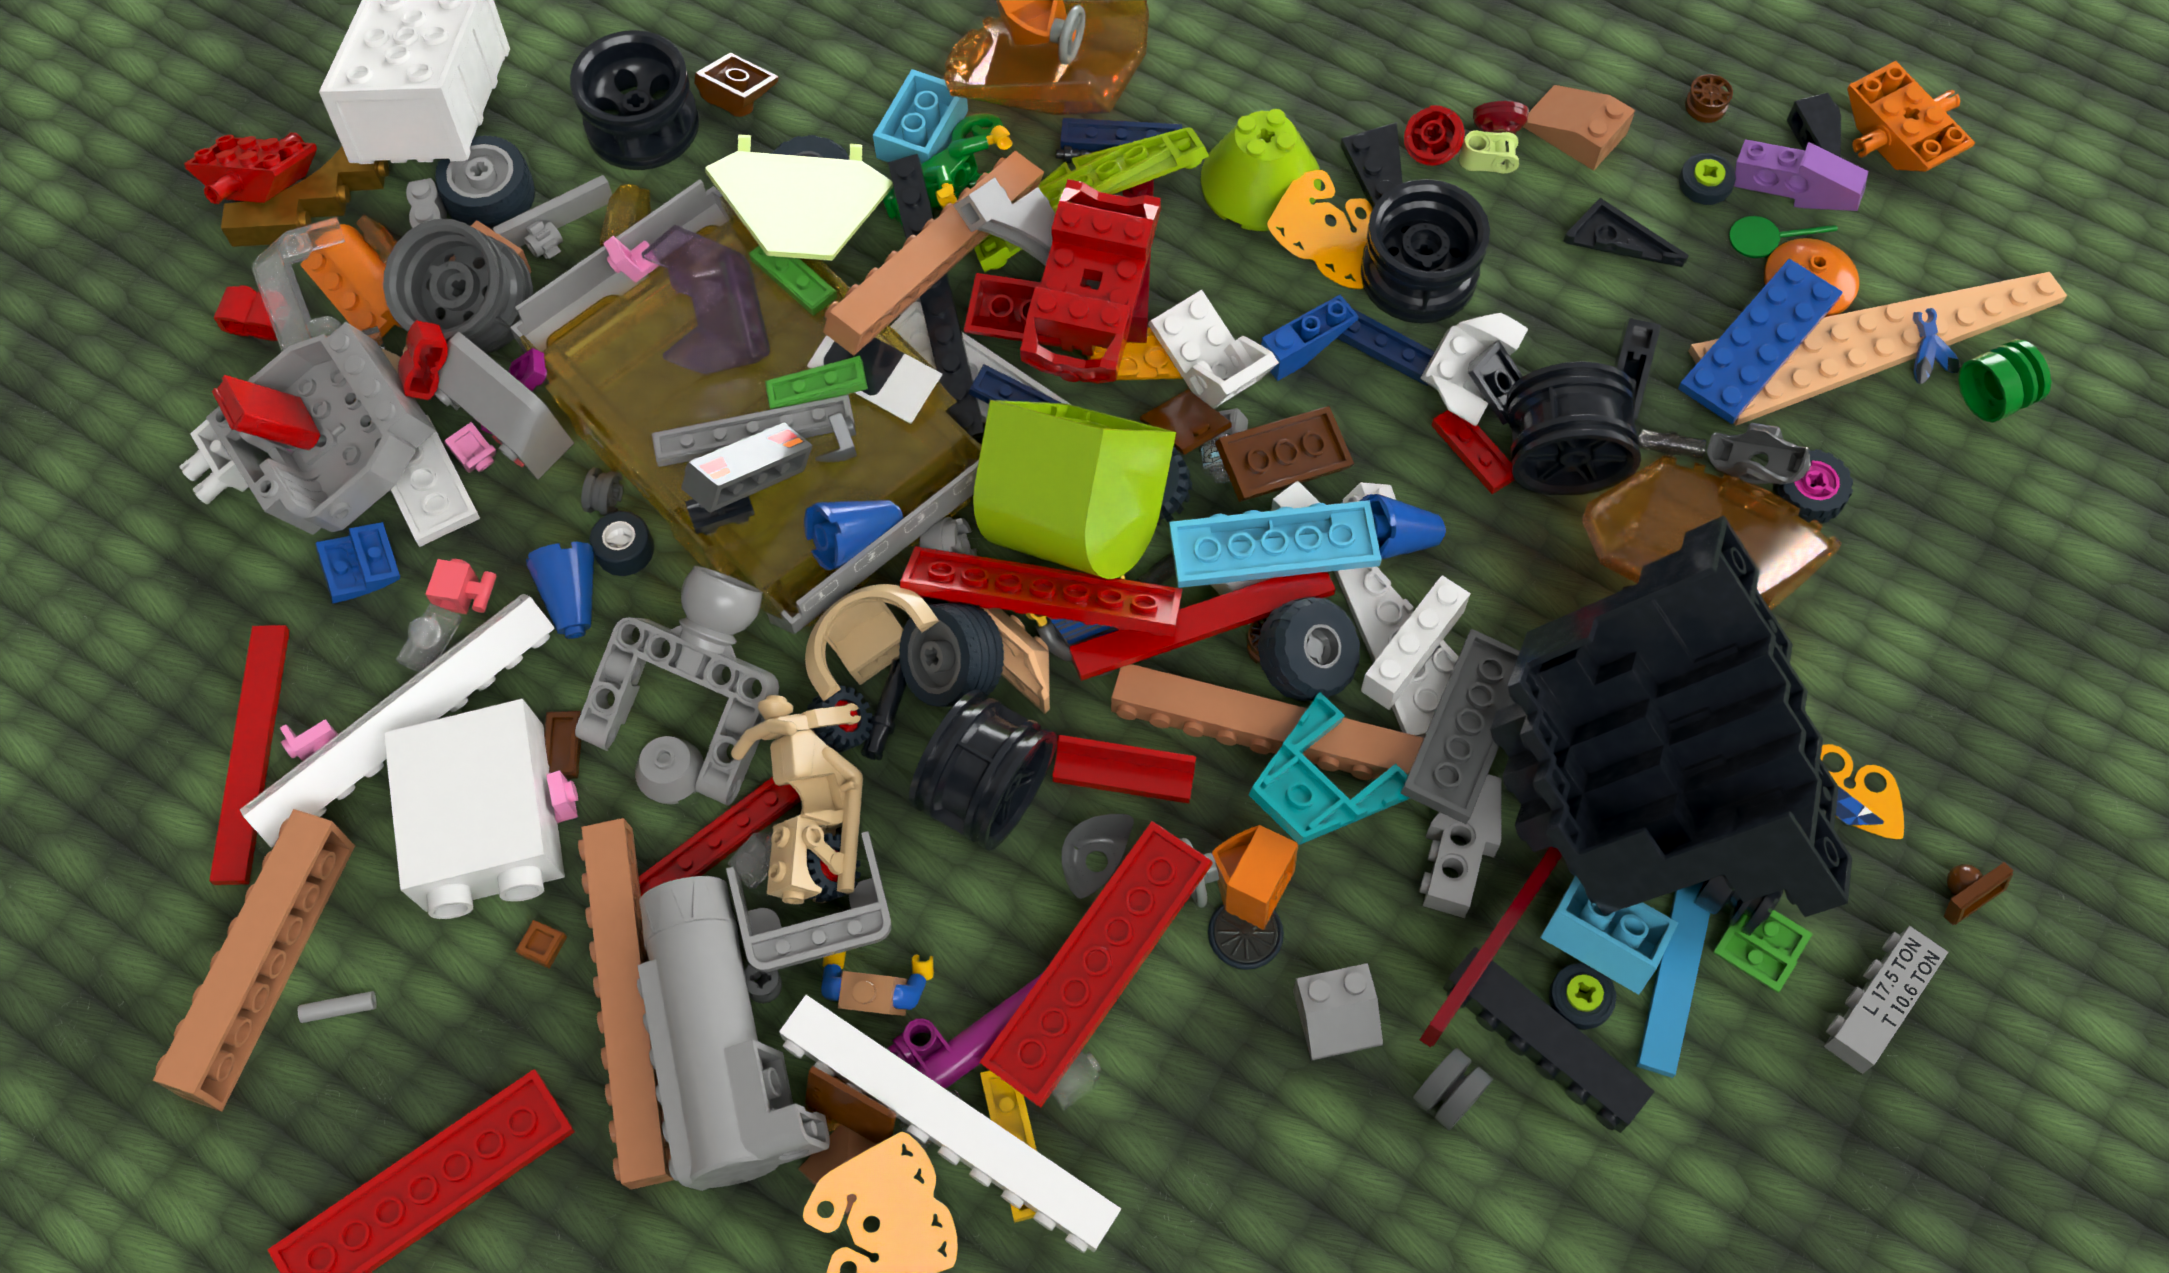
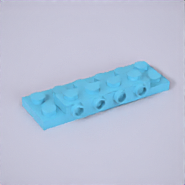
M1370 500L1331 505L1316 503L1309 507L1294 509L1292 507H1281L1275 511L1266 512L1250 510L1238 515L1215 514L1209 518L1169 522L1178 588L1376 567L1381 564V555Z

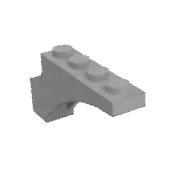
M994 177L954 205L971 232L980 230L1005 239L1022 248L1046 266L1052 245L1051 228L1056 213L1039 187L1012 204L1005 189L1000 186ZM1088 279L1086 285L1091 286V289L1097 290L1101 282Z

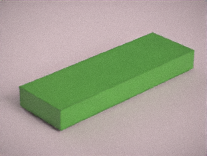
M760 245L749 253L750 260L811 315L815 316L837 298L836 290L801 259L767 256Z
M860 356L765 381L770 410L843 396L868 389L863 361Z

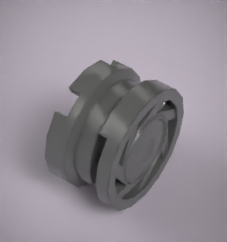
M595 467L590 469L582 488L581 504L583 510L589 513L595 510L600 511V514L603 516L608 513L617 512L618 507L614 506L617 504V501L621 502L624 485L619 484V480L623 479L622 474L615 471L603 473L601 469Z

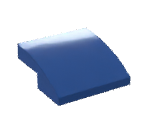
M383 522L349 528V536L316 542V551L332 603L360 597L386 587L400 579Z

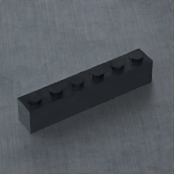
M1477 947L1470 951L1448 977L1443 987L1447 991V996L1450 995L1480 951ZM1493 960L1461 1005V1008L1466 1007L1476 1015L1477 1022L1483 1028L1490 1032L1496 1031L1506 1040L1505 1043L1511 1051L1519 1056L1525 1055L1534 1062L1536 1070L1543 1077L1551 1081L1556 1080L1566 1089V1095L1572 1101L1579 1105L1585 1104L1595 1112L1596 1119L1609 1130L1615 1129L1621 1133L1655 1092Z

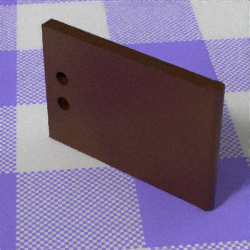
M1189 389L1139 417L1140 421L1147 425L1176 432L1173 447L1184 455L1232 427L1231 421L1193 394Z
M815 1066L811 1067L808 1073L805 1100L807 1105L875 1144H879L893 1136L896 1113Z

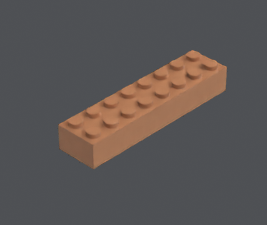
M293 809L289 819L282 823L279 830V838L272 851L266 854L262 863V871L255 884H252L247 890L245 903L238 917L231 921L228 927V936L221 950L214 954L207 977L203 984L195 990L192 1005L185 1019L181 1020L174 1032V1040L167 1054L163 1055L158 1061L153 1081L181 1098L221 1112L223 1111L355 848V845L333 821Z

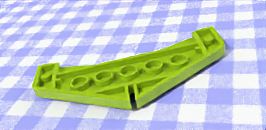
M1183 128L1071 158L1076 167L1075 170L1070 171L1065 161L1040 182L1039 189L1048 199L1050 206L1056 213L1067 179L1084 182L1099 192L1115 194L1182 168H1194L1203 159L1209 157L1195 131L1192 128ZM989 234L974 248L984 272L1003 267L1007 263L1008 258L1022 250V248L992 234Z

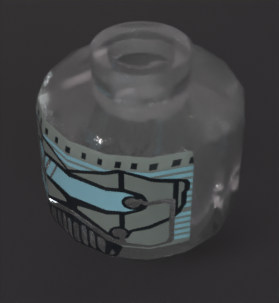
M1221 433L1199 447L1201 471L1204 476L1213 478L1215 483L1230 482L1215 445L1219 438L1231 435L1229 433Z

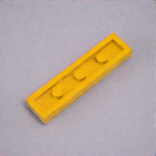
M990 1070L981 1072L980 1076L991 1121L1037 1151L1024 1095ZM1010 1204L1014 1223L1031 1219L1035 1215V1212L1024 1204L1020 1209Z

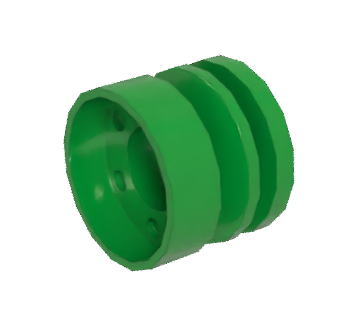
M2021 339L2009 341L2002 346L1992 349L1990 352L1964 362L1959 369L1958 376L1960 393L1966 405L1977 417L1991 423L2004 419L2020 409L2044 400L2050 392L2052 383L2050 369L2044 356L2034 345Z

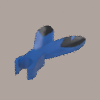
M1927 308L1925 310L1928 315L1926 322L1922 320V312L1913 313V321L1918 327L1920 337H1923L1914 365L1915 380L1919 384H1923L1930 377L1934 360L1948 372L1958 373L1960 369L1959 359L1956 354L1936 335L1938 333L1936 325L1937 313L1934 308Z

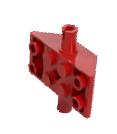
M290 132L279 141L277 138L263 140L256 139L254 136L236 138L233 135H224L217 138L216 144L196 151L194 153L195 157L185 162L184 165L193 176L205 185L204 194L213 204H219L224 199L265 203L306 176L316 154L317 147L315 143H304L301 136L295 132Z

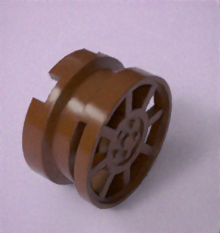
M1705 74L1697 77L1693 81L1685 101L1686 111L1692 118L1700 122L1712 123L1722 119L1733 97L1732 86L1726 79L1718 75ZM1725 86L1728 92H1726L1722 87Z

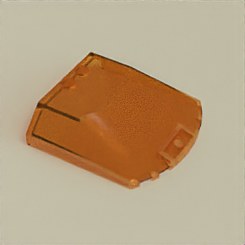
M1147 0L1064 1L1067 15L1076 5L1082 6L1085 11V28L1081 45L1076 57L1068 65L1062 64L1059 60V44L1048 42L1036 45H1017L1014 43L1001 16L993 20V17L988 16L983 20V28L979 31L977 29L968 31L950 52L945 63L947 72L944 73L947 90L951 96L1051 115L1110 113L1146 55L1149 21Z
M1665 455L1590 501L1582 518L1583 525L1600 564L1638 584L1644 565L1682 548L1685 532L1724 515L1760 570L1757 590L1770 610H1773L1810 578L1840 549L1842 544L1835 536L1829 537V539L1820 532L1823 527L1822 524L1816 520L1810 521L1809 524L1798 516L1800 511L1798 507L1755 484L1743 481L1738 477L1729 476L1726 473L1723 478L1704 472L1706 465L1696 462L1693 469L1677 465V458Z

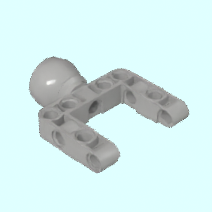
M694 566L682 585L681 603L687 617L679 620L680 626L670 629L649 619L633 617L623 618L617 622L589 690L575 729V736L608 751V748L617 736L621 724H625L630 709L633 706L640 688L637 684L646 661L727 696L729 699L699 773L695 790L729 806L738 795L760 739L754 742L741 760L734 759L731 761L727 756V747L729 744L735 746L747 729L765 721L758 710V703L765 700L767 696L778 695L779 693L778 680L772 673L736 658L731 646L737 643L733 635L745 630L757 617L761 608L763 592L731 576L705 567ZM635 627L640 631V638L637 643L632 639V632ZM665 640L670 644V652L667 656H664L662 653V644ZM726 666L731 671V679L728 683H725L722 679V670ZM756 679L762 685V691L758 697L752 691V685ZM610 691H612L615 696V701L612 707L608 704L607 696Z

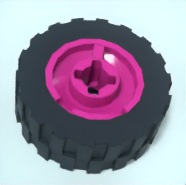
M1817 449L1809 451L1811 466L1800 480L1788 484H1773L1775 501L1779 503V508L1784 510L1790 518H1795L1801 523L1807 522L1813 525L1821 522L1826 523L1831 518L1837 517L1848 502L1853 492L1851 472L1843 465L1844 462L1835 458L1829 452L1824 453L1821 452L1822 450Z

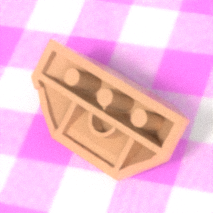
M983 608L992 617V620L995 621L1002 637L1004 666L1001 675L1046 714L1050 710L1048 646L1038 636L1033 638L1028 634L1023 623L1016 616L1011 615L1009 617L1003 610L998 608Z

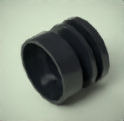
M1721 875L1704 882L1694 903L1713 915L1721 911L1726 904L1733 907L1728 920V924L1731 926L1736 924L1742 914L1747 915L1741 932L1750 936L1758 926L1769 918L1784 891L1780 890L1743 903L1737 892L1729 889L1724 876Z

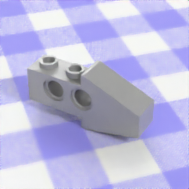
M1487 775L1467 824L1441 812L1430 823L1425 838L1433 840L1428 860L1434 863L1431 873H1424L1419 892L1425 894L1424 907L1465 918L1470 908L1482 855L1494 857L1501 843L1500 777ZM1460 836L1466 841L1467 845H1456L1450 837ZM1447 867L1453 868L1457 871L1459 877L1449 878L1443 873L1442 869Z

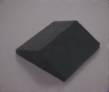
M1498 340L1469 363L1468 374L1501 423L1505 425L1508 423L1507 393L1511 386L1523 375Z

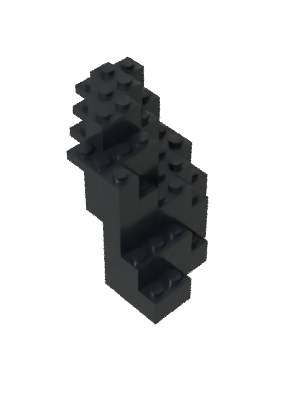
M1724 515L1685 532L1682 548L1644 565L1638 584L1528 631L1508 684L1509 695L1515 703L1498 710L1490 728L1494 742L1501 746L1509 757L1502 776L1504 785L1510 793H1514L1521 803L1515 822L1518 836L1527 842L1533 852L1550 846L1557 848L1566 860L1570 873L1573 876H1577L1585 888L1588 899L1592 903H1596L1603 915L1721 875L1724 876L1729 889L1735 890L1743 903L1784 889L1789 902L1792 905L1796 904L1804 917L1848 904L1852 856L1834 830L1839 786L1821 760L1823 738L1805 711L1808 691L1790 664L1793 644L1757 590L1760 570Z

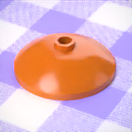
M1812 238L1794 239L1778 246L1769 256L1764 268L1765 285L1790 258L1843 292L1840 299L1825 317L1834 316L1846 310L1858 293L1859 274L1856 266L1846 253L1828 242Z

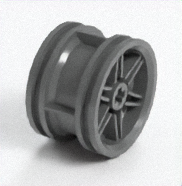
M434 219L420 223L409 230L394 246L384 270L383 289L386 304L392 316L402 328L409 331L411 325L416 320L440 325L446 343L457 332H460L486 354L499 350L515 338L510 329L511 326L520 321L515 307L533 295L530 272L524 260L514 249L491 236L483 234L466 223L453 219ZM455 255V261H448ZM446 314L444 319H439V316Z

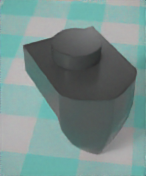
M841 412L829 415L828 419L839 448L815 457L816 461L839 462L856 457L857 453L851 437L857 434L850 416L843 418Z

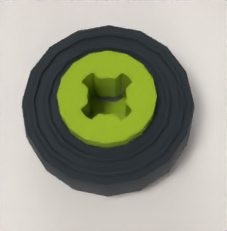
M1700 153L1691 156L1683 164L1679 175V185L1684 195L1693 202L1703 205H1714L1723 202L1731 194L1736 181L1735 170L1730 162L1712 153Z
M1585 963L1568 965L1557 973L1550 984L1549 1001L1551 1008L1580 1030L1597 1028L1609 1019L1615 1009L1616 991L1609 977ZM1579 988H1580L1582 991H1585V992H1588V993L1585 994V993H1583V992H1580V991H1579Z

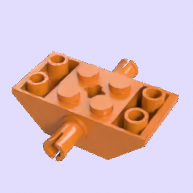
M1897 61L1851 83L1847 88L1856 127L1863 135L1853 141L1855 153L1864 149L1858 153L1859 157H1865L1877 149L1895 170L1926 172L1966 151L1975 144L1971 137L1946 113L1960 105L1959 95L1956 94L1949 98L1955 91L1948 90L1933 99Z

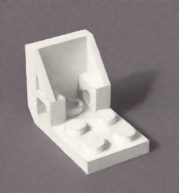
M1202 290L1148 323L1192 393L1213 409L1261 380L1279 363L1270 350L1249 338L1242 336L1234 340Z

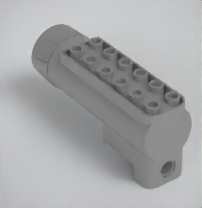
M687 877L663 883L644 893L639 900L642 917L644 947L647 950L649 961L638 965L640 978L637 980V988L645 1005L646 1013L643 1015L645 1029L650 1034L652 1049H650L649 1057L657 1074L656 1096L663 1108L665 1121L662 1123V1131L665 1140L669 1143L671 1154L669 1171L675 1181H679L685 1187L703 1191L709 1188L747 1182L772 1172L781 1164L827 1150L830 1145V1138L825 1115L818 1112H807L805 1107L796 1103L793 1104L783 1052L758 1042L739 946L738 924L732 910L727 883L717 877Z

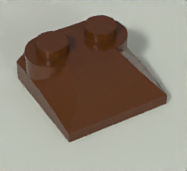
M730 52L696 72L694 84L698 88L700 96L706 102L728 111L733 116L743 117L753 111L754 101L778 82L779 76Z

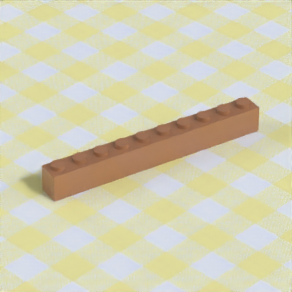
M1014 151L1006 159L1000 158L989 174L984 172L974 187L964 189L958 200L954 204L948 203L937 219L931 218L928 220L922 231L917 236L911 235L900 251H892L879 269L874 267L867 274L863 283L860 285L854 284L841 302H833L825 313L827 320L823 333L852 355L858 353L989 235V233L980 230L971 232L954 207L956 203L995 177L1000 186L1005 189L1008 198L1013 204L1039 187L1044 171L1017 151Z
M1133 664L1120 668L1111 697V712L1116 713L1123 719H1142L1149 721L1150 724L1158 728L1173 727L1181 729L1184 733L1193 737L1204 735L1216 738L1222 744L1247 746L1252 751L1260 754H1268L1270 752L1277 754L1288 735L1291 734L1302 715L1308 709ZM1343 718L1338 726L1302 754L1311 763L1317 764L1323 770H1341L1351 773L1358 779L1370 780L1371 778L1377 779L1395 763L1408 775L1424 738Z
M624 818L581 827L583 839L578 841V849L581 859L586 864V873L582 874V885L585 893L589 894L590 907H586L585 913L589 928H593L594 941L589 943V950L593 963L597 964L598 976L593 978V986L596 997L601 1000L602 1011L597 1013V1023L601 1034L604 1033L606 1047L601 1048L602 1064L605 1070L608 1069L610 1082L605 1085V1096L608 1105L612 1106L614 1120L609 1122V1132L612 1142L617 1145L618 1157L613 1159V1169L617 1181H621V1184L629 1189H635L673 1181L674 1179L669 1171V1160L671 1159L669 1143L665 1140L662 1131V1123L665 1121L663 1108L656 1096L657 1074L649 1057L650 1049H652L650 1034L645 1029L643 1015L646 1013L645 1005L637 988V980L640 978L638 965L648 962L649 959L647 950L644 947L642 917L639 906L641 892L633 828Z

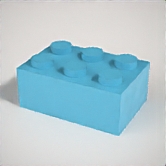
M911 69L873 134L876 158L885 162H891L918 154L921 164H923L931 157L945 150L952 140L951 134L954 127L964 119L968 112L966 87Z
M1575 876L1540 938L1639 995L1657 969L1678 922L1643 902L1603 915L1596 903H1592L1588 899L1584 886Z

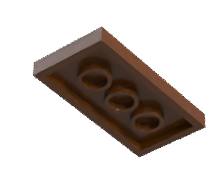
M1330 406L1224 436L1215 442L1239 502L1288 488L1296 481L1304 483L1349 469L1354 465Z

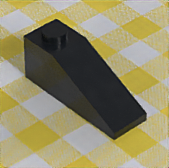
M1829 93L1795 101L1786 121L1802 149L1805 151L1808 143H1812L1841 158V114L1838 105L1833 102Z
M1629 318L1624 324L1614 367L1622 370L1631 378L1636 406L1634 419H1638L1661 325Z

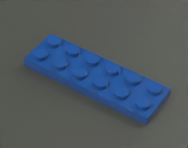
M1789 258L1681 381L1678 389L1730 424H1733L1837 303L1843 292Z

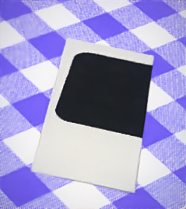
M826 335L807 365L809 368H815L860 356L863 361L868 389L854 393L910 424L942 376V373L875 337L858 353L852 355Z

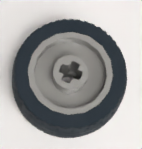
M486 135L474 136L468 160L450 162V159H440L435 172L438 193L453 220L466 223L469 226L477 220L493 230L495 226L530 210V207H532L535 190L533 178L526 160L515 145L503 138Z

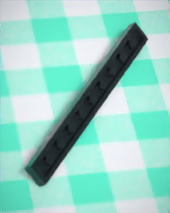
M918 154L888 162L906 240L913 234L917 236L927 221L931 218L934 219ZM946 273L920 296L936 370L942 373L939 382L952 438L955 445L983 438L985 428L978 399L968 394L973 384V378L948 273Z

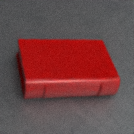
M227 375L222 377L223 381L219 387L213 389L212 393L232 430L308 451L317 444L320 438V432L301 397Z

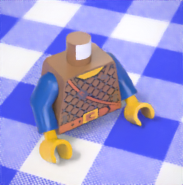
M846 951L823 957L824 971L821 992L825 999L837 1001V1008L906 1016V1010L913 1009L918 1004L926 981L934 976L933 956H930L927 961L920 962L919 955H914L912 957V975H910L909 979L842 971Z

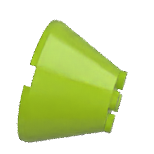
M1282 110L1257 111L1242 116L1238 120L1237 125L1209 152V157L1205 159L1202 166L1201 189L1209 207L1223 220L1228 218L1242 224L1241 228L1247 230L1270 231L1267 222L1292 181L1300 178L1305 172L1320 170L1306 143ZM1315 179L1314 187L1319 191L1321 189V180ZM1312 197L1309 199V202L1311 204H1314L1316 201V199Z

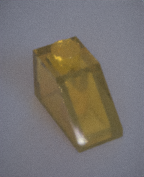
M633 184L620 185L609 198L600 236V246H604L603 243L612 236L616 238L651 213L650 190L638 188V186Z

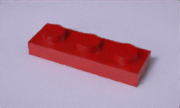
M1448 410L1433 419L1431 426L1491 494L1496 493L1515 480L1512 475V463L1478 425L1474 426Z

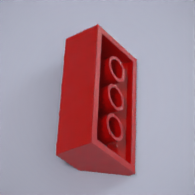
M976 273L964 333L1022 341L1035 286L1040 287L1041 282ZM1036 334L1038 344L1062 347L1061 339ZM1074 346V349L1082 350V347Z

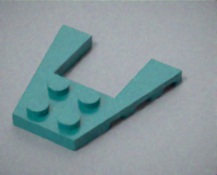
M1321 692L1316 695L1312 704L1302 715L1291 734L1288 735L1277 754L1269 762L1248 794L1299 845L1410 799L1400 794L1408 775L1396 763L1350 800L1302 754L1338 726L1345 716Z

